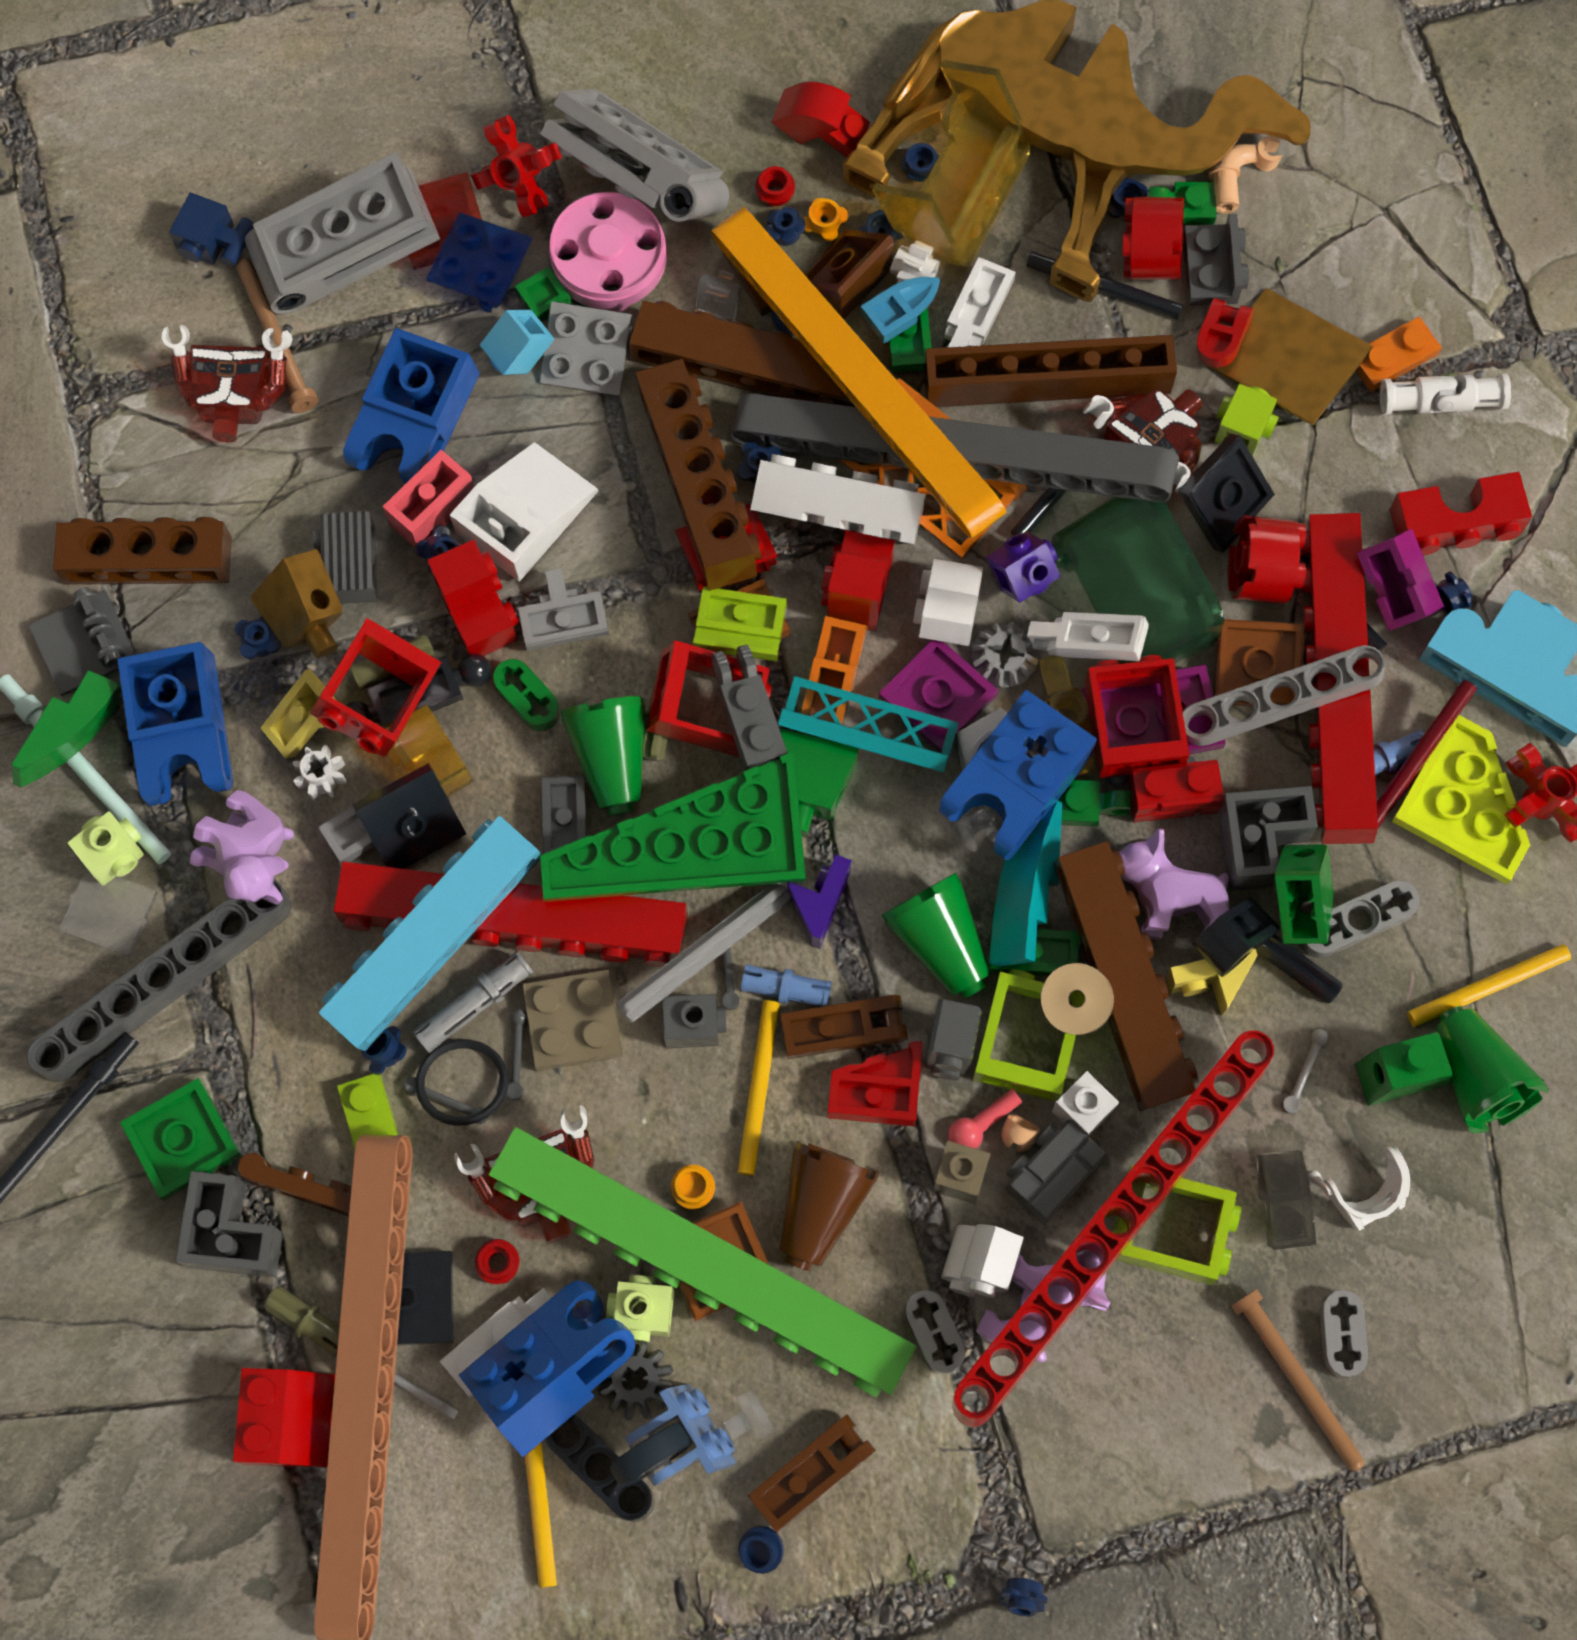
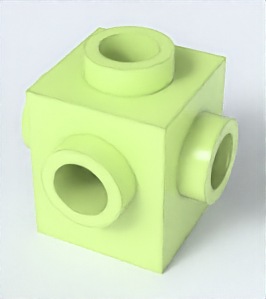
M110 811L103 816L98 815L88 820L83 825L82 832L67 842L102 886L116 876L122 877L131 872L137 866L138 859L145 855L136 844L142 838L127 818L119 822Z
M630 1275L629 1282L618 1281L617 1293L609 1292L606 1318L615 1319L623 1323L632 1332L635 1342L638 1343L641 1341L649 1343L650 1335L670 1337L674 1289L672 1286L656 1285V1278ZM646 1304V1310L642 1314L636 1315L632 1313L636 1305Z

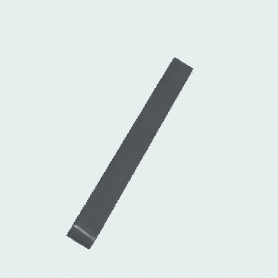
M744 394L739 398L730 437L741 445L755 442L759 447L764 448L776 446L782 452L909 469L856 407L758 394ZM929 417L982 479L1150 502H1165L1171 497L1179 456L1167 448Z

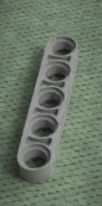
M1367 645L1358 646L1194 703L1183 712L1187 741L1196 746L1210 745L1372 689L1384 679V656L1375 647ZM1369 658L1377 663L1378 668L1371 676L1362 677L1353 671V665L1356 661ZM1323 672L1330 673L1336 678V684L1328 691H1319L1311 684L1315 675ZM1278 687H1288L1294 691L1295 697L1291 703L1281 706L1271 701V693ZM1238 701L1249 702L1254 707L1251 716L1243 720L1233 718L1229 714V710ZM1198 715L1208 716L1213 721L1212 727L1204 734L1193 733L1188 728L1192 718Z

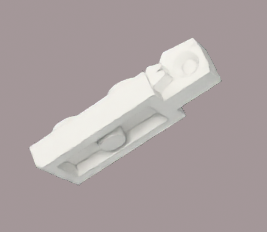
M980 257L977 259L947 320L944 338L951 340L948 347L980 346L984 344L1014 282L1015 271Z
M1063 612V616L1056 618L1055 622L1031 621L1027 637L1033 649L1048 651V654L1058 657L1140 661L1149 625L1146 617L1139 615Z
M544 1288L526 1303L520 1296L512 1302L509 1301L440 1361L469 1397L473 1396V1394L458 1375L552 1298Z

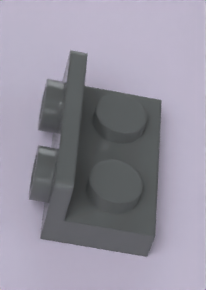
M1228 214L1226 224L1186 225L1183 237L1189 306L1211 305L1214 298L1225 300L1227 304H1237L1241 290L1247 289L1249 282L1248 265L1241 264L1240 253L1245 251V229L1238 228L1237 214Z

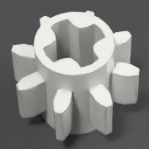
M918 240L911 244L910 248L901 245L890 268V273L897 276V283L916 277H935L940 262L933 259V255H931L934 247Z
M324 745L321 751H311V749L306 747V755L302 758L301 762L293 761L292 763L295 770L302 774L293 780L298 789L308 786V795L312 800H315L318 794L326 793L333 798V790L337 784H346L347 782L344 775L337 771L345 765L342 757L336 756L330 759L331 751L328 745ZM322 767L325 774L317 778L314 771Z

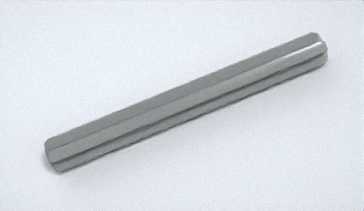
M781 883L767 886L621 998L616 1004L620 1015L629 1022H634L790 902L791 897L787 887Z

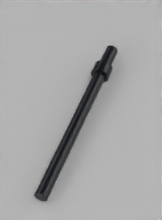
M126 1032L103 1059L100 1056L88 1069L90 1074L2 1174L0 1177V1204L104 1084L109 1086L118 1076L119 1072L117 1069L139 1045V1042Z

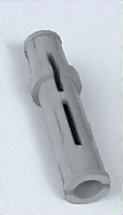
M516 950L488 974L481 973L477 977L479 981L412 1032L425 1049L431 1053L443 1041L459 1031L483 1010L495 1002L500 1004L505 1000L503 996L534 972Z

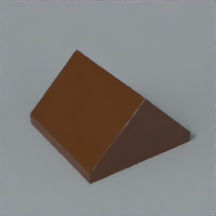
M845 229L803 274L837 313L845 319L889 273L893 262L894 240L890 234Z

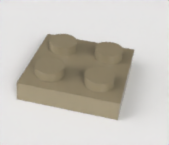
M609 969L523 984L534 1064L537 1072L623 1057Z

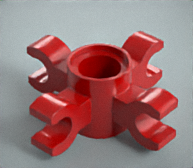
M506 115L494 120V123L484 126L483 130L489 143L495 146L498 156L492 160L491 164L484 166L481 171L471 174L477 190L495 183L504 190H514L517 196V208L521 216L524 218L536 214L537 209L546 207L549 204L546 194L537 186L534 177L540 173L541 169L550 166V162L561 159L560 151L556 142L539 149L526 142L518 143L516 127L511 116Z
M1528 743L1516 752L1517 755L1506 762L1508 769L1515 776L1522 778L1529 787L1524 791L1522 799L1514 805L1513 809L1506 812L1504 816L1514 828H1517L1532 816L1542 820L1554 817L1559 823V829L1563 837L1572 843L1577 840V805L1572 800L1577 795V763L1569 770L1560 766H1552L1547 769L1542 763V758L1537 748Z

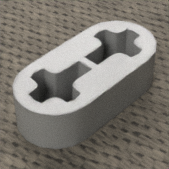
M928 1290L916 1292L908 1300L905 1309L909 1328L929 1369L936 1374H952L960 1368L965 1357V1348L961 1337L940 1295ZM920 1300H924L927 1305L935 1304L938 1310L933 1313V1321L937 1328L930 1331L924 1318L916 1320L913 1316V1313L918 1310L917 1302ZM940 1334L946 1347L954 1345L957 1352L951 1357L953 1364L946 1366L943 1360L934 1361L932 1355L937 1351L934 1336Z
M1347 1290L1335 1291L1327 1296L1320 1305L1323 1360L1325 1367L1332 1375L1337 1378L1347 1379L1361 1373L1368 1362L1365 1312L1363 1303L1356 1294ZM1338 1299L1343 1300L1345 1307L1352 1308L1353 1315L1345 1320L1346 1331H1341L1339 1316L1331 1315L1330 1309L1338 1305ZM1342 1338L1347 1339L1348 1352L1356 1353L1357 1361L1350 1363L1349 1370L1344 1369L1343 1362L1335 1361L1334 1354L1342 1351Z

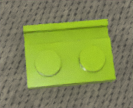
M703 586L693 646L713 652L722 651L724 654L736 655L737 647L747 644L754 658L777 661L787 598L718 588L709 591L708 587Z

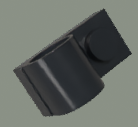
M1249 897L1220 915L1192 943V946L1221 977H1224L1253 950L1271 939L1281 928L1252 897Z

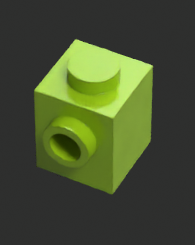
M1239 383L1233 397L1225 395L1217 412L1216 418L1221 419L1222 422L1214 442L1221 444L1230 433L1240 435L1253 457L1261 438L1264 437L1269 440L1279 417L1272 413L1278 399L1271 397L1262 388L1256 386L1247 387Z

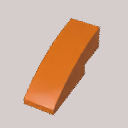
M825 616L809 680L852 692L868 626ZM806 689L801 713L812 716L826 708L818 691ZM825 694L830 704L842 699ZM850 701L834 709L842 725L844 724ZM829 712L819 717V719L835 723ZM797 731V733H801V734H805V735H809V736L821 738V737H818V736H814V735H811V734H807V733H804V732Z

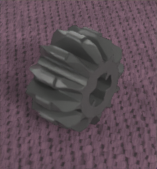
M643 1341L638 1345L637 1356L631 1355L623 1365L605 1379L612 1381V1384L603 1386L598 1390L601 1397H608L617 1393L608 1405V1409L612 1413L619 1410L624 1402H626L624 1411L626 1420L633 1419L636 1406H640L641 1413L645 1419L651 1418V1410L647 1403L653 1400L659 1408L664 1409L667 1405L657 1393L659 1390L663 1391L666 1388L675 1387L670 1382L660 1381V1378L669 1376L674 1372L672 1365H663L655 1368L664 1357L663 1351L658 1349L646 1359L648 1344ZM642 1370L647 1372L648 1376L643 1377L647 1385L642 1391L636 1387L630 1392L625 1389V1386L630 1384L625 1378L629 1372L632 1371L636 1375L641 1373Z

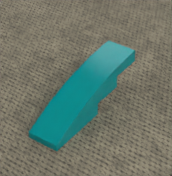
M1057 801L1010 860H1004L993 916L989 960L991 964L1001 967L1035 962L1037 925L1047 924L1049 887L1059 886L1053 862L1060 857L1062 802Z

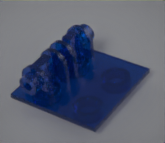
M459 212L426 281L476 298L478 300L477 307L484 312L491 313L493 308L500 307L533 239L530 236Z

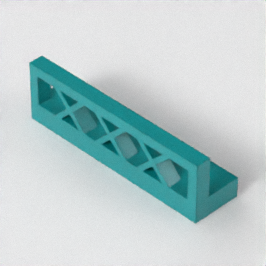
M794 676L786 707L782 709L778 725L945 772L959 723ZM801 687L818 691L826 708L812 716L795 712ZM825 694L842 699L830 704ZM847 701L859 703L867 717L865 721L852 728L842 725L834 711L836 707ZM866 705L883 711L871 716ZM829 712L835 723L819 719V717ZM889 712L899 714L908 729L907 732L894 739L883 737L875 723V720ZM907 717L923 721V723L912 728ZM870 724L875 734L861 731L859 729ZM930 724L948 728L942 752L939 753L925 749L915 732ZM911 735L917 746L900 741Z

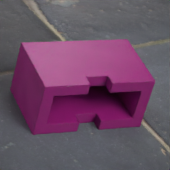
M1412 529L1379 541L1357 552L1369 584L1373 583L1379 598L1376 601L1389 631L1425 618L1444 607Z

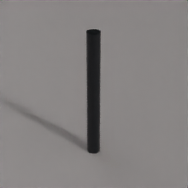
M1031 251L1026 266L1051 275V269L1056 259ZM1099 275L1100 284L1098 291L1100 293L1178 320L1183 304Z

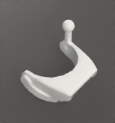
M1001 707L956 732L962 771L974 757L980 744L992 734L1008 713ZM1034 751L1029 752L1032 757L1038 754Z
M1396 1146L1385 1148L1384 1151L1388 1160L1387 1177L1379 1191L1368 1200L1358 1203L1345 1202L1333 1180L1329 1177L1325 1180L1322 1179L1321 1174L1316 1170L1309 1171L1306 1175V1180L1310 1185L1320 1187L1325 1195L1331 1198L1333 1204L1345 1220L1356 1230L1360 1231L1368 1223L1387 1217L1395 1209L1398 1211L1405 1207L1406 1198L1410 1190V1173L1404 1157Z

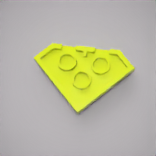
M1459 715L1421 768L1392 822L1507 885L1512 880L1529 849L1530 842L1526 830L1522 829L1521 825L1514 828L1504 816L1506 812L1515 807L1516 801L1506 772L1503 773L1496 754L1497 745L1492 732Z

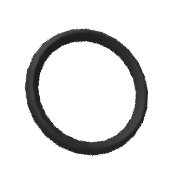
M470 1039L454 1040L438 1046L425 1057L416 1075L415 1089L421 1106L432 1118L453 1126H467L488 1118L499 1108L506 1096L509 1076L501 1056L488 1045ZM469 1048L480 1051L494 1062L499 1073V1088L492 1102L485 1109L469 1116L455 1117L437 1110L427 1098L424 1088L425 1077L431 1064L439 1056L451 1050Z

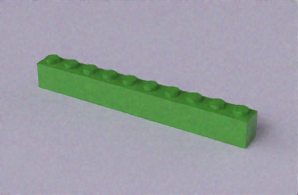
M516 1126L489 1173V1176L497 1180L493 1187L497 1191L516 1201L521 1193L537 1201L533 1209L534 1211L556 1223L561 1215L577 1223L573 1230L574 1233L596 1245L601 1237L617 1245L613 1254L636 1267L641 1259L656 1266L657 1268L653 1276L675 1288L678 1287L680 1281L687 1283L697 1289L693 1298L715 1310L718 1309L720 1303L731 1307L737 1311L733 1320L755 1332L758 1331L762 1324L777 1333L773 1339L775 1343L796 1354L801 1346L817 1354L813 1361L814 1364L836 1376L841 1368L857 1376L853 1384L854 1386L876 1398L881 1390L892 1395L917 1345Z

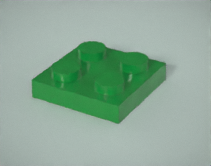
M199 1078L120 1122L157 1195L163 1201L188 1187L191 1171L213 1173L242 1156L204 1083Z

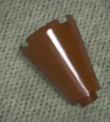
M797 1140L793 1149L779 1249L787 1254L785 1262L806 1271H810L812 1264L822 1266L876 1184L880 1172L867 1165L865 1168L855 1165V1160L812 1144L806 1145L802 1141Z

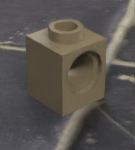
M947 1140L933 1192L976 1204L991 1153Z

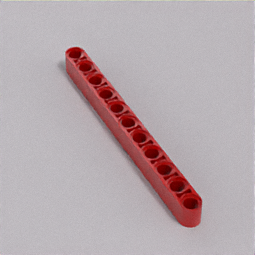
M1249 1030L1237 1037L961 1380L954 1392L952 1401L954 1416L960 1423L966 1426L977 1427L983 1425L992 1417L1263 1077L1274 1056V1045L1266 1034L1256 1030ZM1252 1049L1260 1055L1262 1061L1259 1063H1249L1242 1057L1240 1051ZM1221 1081L1230 1084L1234 1088L1235 1095L1225 1097L1218 1094L1214 1088V1083ZM1190 1115H1200L1207 1121L1209 1128L1203 1131L1195 1130L1188 1124L1186 1118ZM1165 1148H1172L1180 1154L1182 1162L1176 1165L1168 1164L1163 1161L1159 1151ZM1137 1182H1145L1153 1188L1155 1196L1149 1199H1142L1133 1192L1132 1185ZM1110 1216L1122 1218L1127 1225V1231L1121 1234L1109 1231L1105 1226L1104 1219ZM1084 1250L1091 1251L1099 1258L1100 1265L1093 1269L1084 1268L1078 1263L1076 1254ZM1062 1285L1070 1291L1072 1300L1066 1304H1057L1049 1297L1048 1289L1051 1286ZM1027 1320L1036 1321L1042 1326L1044 1335L1040 1339L1029 1340L1021 1334L1019 1325ZM996 1356H1006L1014 1362L1015 1372L1008 1376H1000L992 1370L990 1361ZM970 1391L978 1392L985 1398L987 1407L977 1413L970 1412L962 1405L961 1397Z

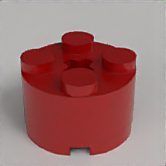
M1126 198V232L1123 233L1124 279L1180 280L1183 252L1184 198Z
M1242 515L1237 520L1233 534H1240L1237 547L1230 546L1228 554L1229 591H1236L1232 598L1235 600L1279 604L1289 602L1294 588H1302L1305 582L1306 567L1304 563H1299L1300 548H1303L1306 539L1305 524L1296 523L1294 520Z

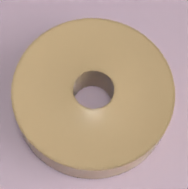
M1071 963L1059 967L1048 976L1042 988L1041 1006L1044 1015L1055 1028L1068 1034L1083 1035L1096 1031L1108 1020L1113 1009L1114 995L1110 982L1103 973L1086 964ZM1079 990L1085 995V1002L1081 1007L1075 1008L1070 1003V995L1074 991Z

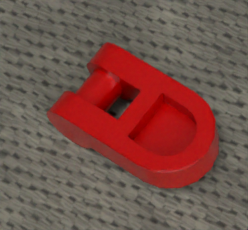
M1217 298L1212 300L1197 339V354L1203 364L1209 367L1220 368L1234 361L1244 336L1251 325L1254 308L1241 305L1240 308L1228 306L1225 300ZM1224 321L1231 323L1233 325L1232 327L1221 324V322Z

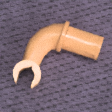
M1269 136L1261 139L1259 144H1237L1220 162L1208 171V177L1214 184L1217 213L1228 214L1238 210L1237 178L1240 176V167L1242 165L1254 163L1262 171H1271L1277 167L1282 155L1271 156L1267 152L1275 153L1281 143L1279 139Z

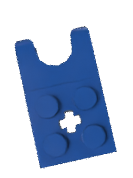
M395 328L363 395L362 401L364 404L346 440L343 449L346 464L359 470H368L372 468L383 452L390 449L403 450V455L399 466V473L402 481L406 484L440 450L444 451L480 374L470 354Z
M196 642L118 658L128 737L132 742L139 792L144 801L149 806L168 802L171 798L172 776L178 768L188 763L198 764L203 782L214 792L230 790L233 787V774L215 655L204 644ZM177 692L176 697L173 698V693Z
M1025 690L941 799L939 813L954 822L959 821L973 807L987 806L996 810L1001 816L1003 824L996 834L993 851L1004 860H1010L1091 758L1097 738L1034 694ZM1030 751L1039 753L1033 758L1027 756V752Z
M577 1280L566 1285L458 1375L495 1426L522 1457L592 1400L595 1396L591 1391L623 1365L635 1350L634 1336L623 1323L610 1318H605L596 1323L602 1315L603 1305L598 1292L587 1282ZM584 1300L580 1307L573 1310L577 1302ZM616 1340L612 1347L605 1349L610 1342Z

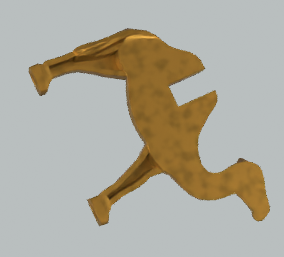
M1041 0L1008 12L975 10L959 13L931 31L907 69L891 86L885 96L883 110L857 143L856 150L849 153L843 163L844 181L877 199H883L889 192L888 182L890 180L885 163L900 144L909 136L931 125L947 120L982 101L1019 138L1037 148L1072 161L1076 183L1072 222L1062 244L1061 254L1052 266L1050 283L1085 302L1090 303L1099 292L1098 286L1100 284V277L1089 261L1090 249L1104 223L1110 197L1125 178L1133 174L1186 176L1201 173L1220 162L1232 150L1242 134H1266L1287 140L1293 145H1304L1309 140L1311 126L1308 116L1288 103L1261 79L1251 75L1236 76L1225 81L1212 97L1203 117L1192 126L1181 128L1166 124L1155 117L1136 95L1129 62L1128 39L1122 29L1114 24H1111L1079 77L1052 65L1074 29L1077 7L1064 1Z

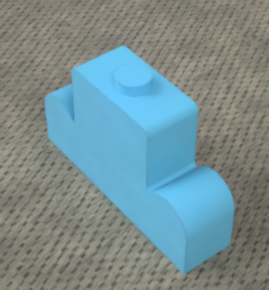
M1514 590L1510 594L1488 629L1484 627L1482 618L1475 611L1469 609H1456L1445 617L1419 658V661L1458 684L1463 679L1469 681L1477 687L1475 694L1564 747H1567L1577 735V675L1566 676L1564 674L1577 652L1576 623L1562 616L1561 611L1549 603H1540L1519 590Z

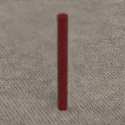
M1465 679L1461 681L1377 800L1378 829L1476 692L1477 687Z

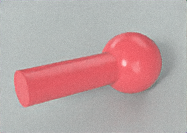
M1011 1088L974 1118L963 1117L955 1120L948 1130L949 1141L977 1149L982 1143L983 1132L1015 1109L1023 1100Z

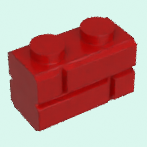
M1217 759L1135 768L1131 770L1127 781V790L1131 792L1130 809L1133 823L1191 817L1195 813L1199 815L1217 814L1224 801Z

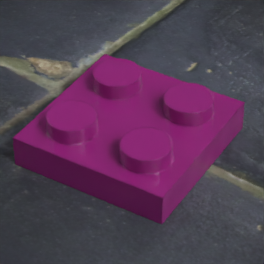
M931 640L879 692L878 699L958 722V732L966 728L998 696L999 690L945 642ZM907 717L912 728L923 723V721ZM930 724L916 733L937 752L941 753L948 728Z

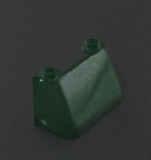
M1113 497L1053 534L1051 545L1058 556V560L1055 561L1056 567H1063L1069 573L1075 571L1097 614L1139 615L1146 617L1149 626L1141 657L1159 655L1162 659L1174 658V662L1177 663L1215 646L1224 624L1221 605L1166 502H1150ZM1117 660V661H1119V664L1136 662V661Z

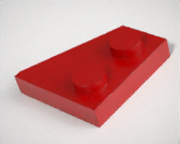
M923 1041L911 1042L908 1048L886 1056L883 1052L869 1057L862 1064H849L832 1070L827 1118L915 1127Z

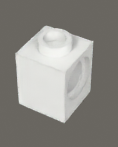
M1086 1071L1058 1099L1052 1113L1063 1123L1071 1120L1089 1138L1115 1111L1119 1101Z

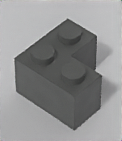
M1312 786L1225 793L1224 801L1219 810V820L1226 871L1229 876V891L1272 887L1275 883V871L1279 862L1276 845L1310 841L1318 828Z
M191 1171L176 1262L188 1269L276 1278L283 1233L273 1225L240 1222L246 1184L239 1178L232 1175Z

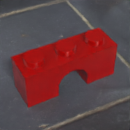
M1520 471L1479 478L1469 495L1473 511L1467 513L1456 512L1448 508L1442 500L1439 486L1397 493L1389 509L1396 535L1412 529L1423 556L1433 554L1440 550L1441 547L1456 545L1457 548L1464 549L1477 545L1481 540L1496 538L1497 541H1508L1517 538L1522 534L1532 518Z

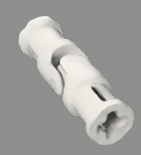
M1507 373L1498 374L1495 378H1474L1470 374L1417 377L1415 381L1392 382L1391 379L1381 380L1379 391L1380 409L1382 415H1390L1393 411L1416 410L1418 414L1454 411L1472 412L1475 407L1497 406L1499 410H1505L1510 405L1511 382Z

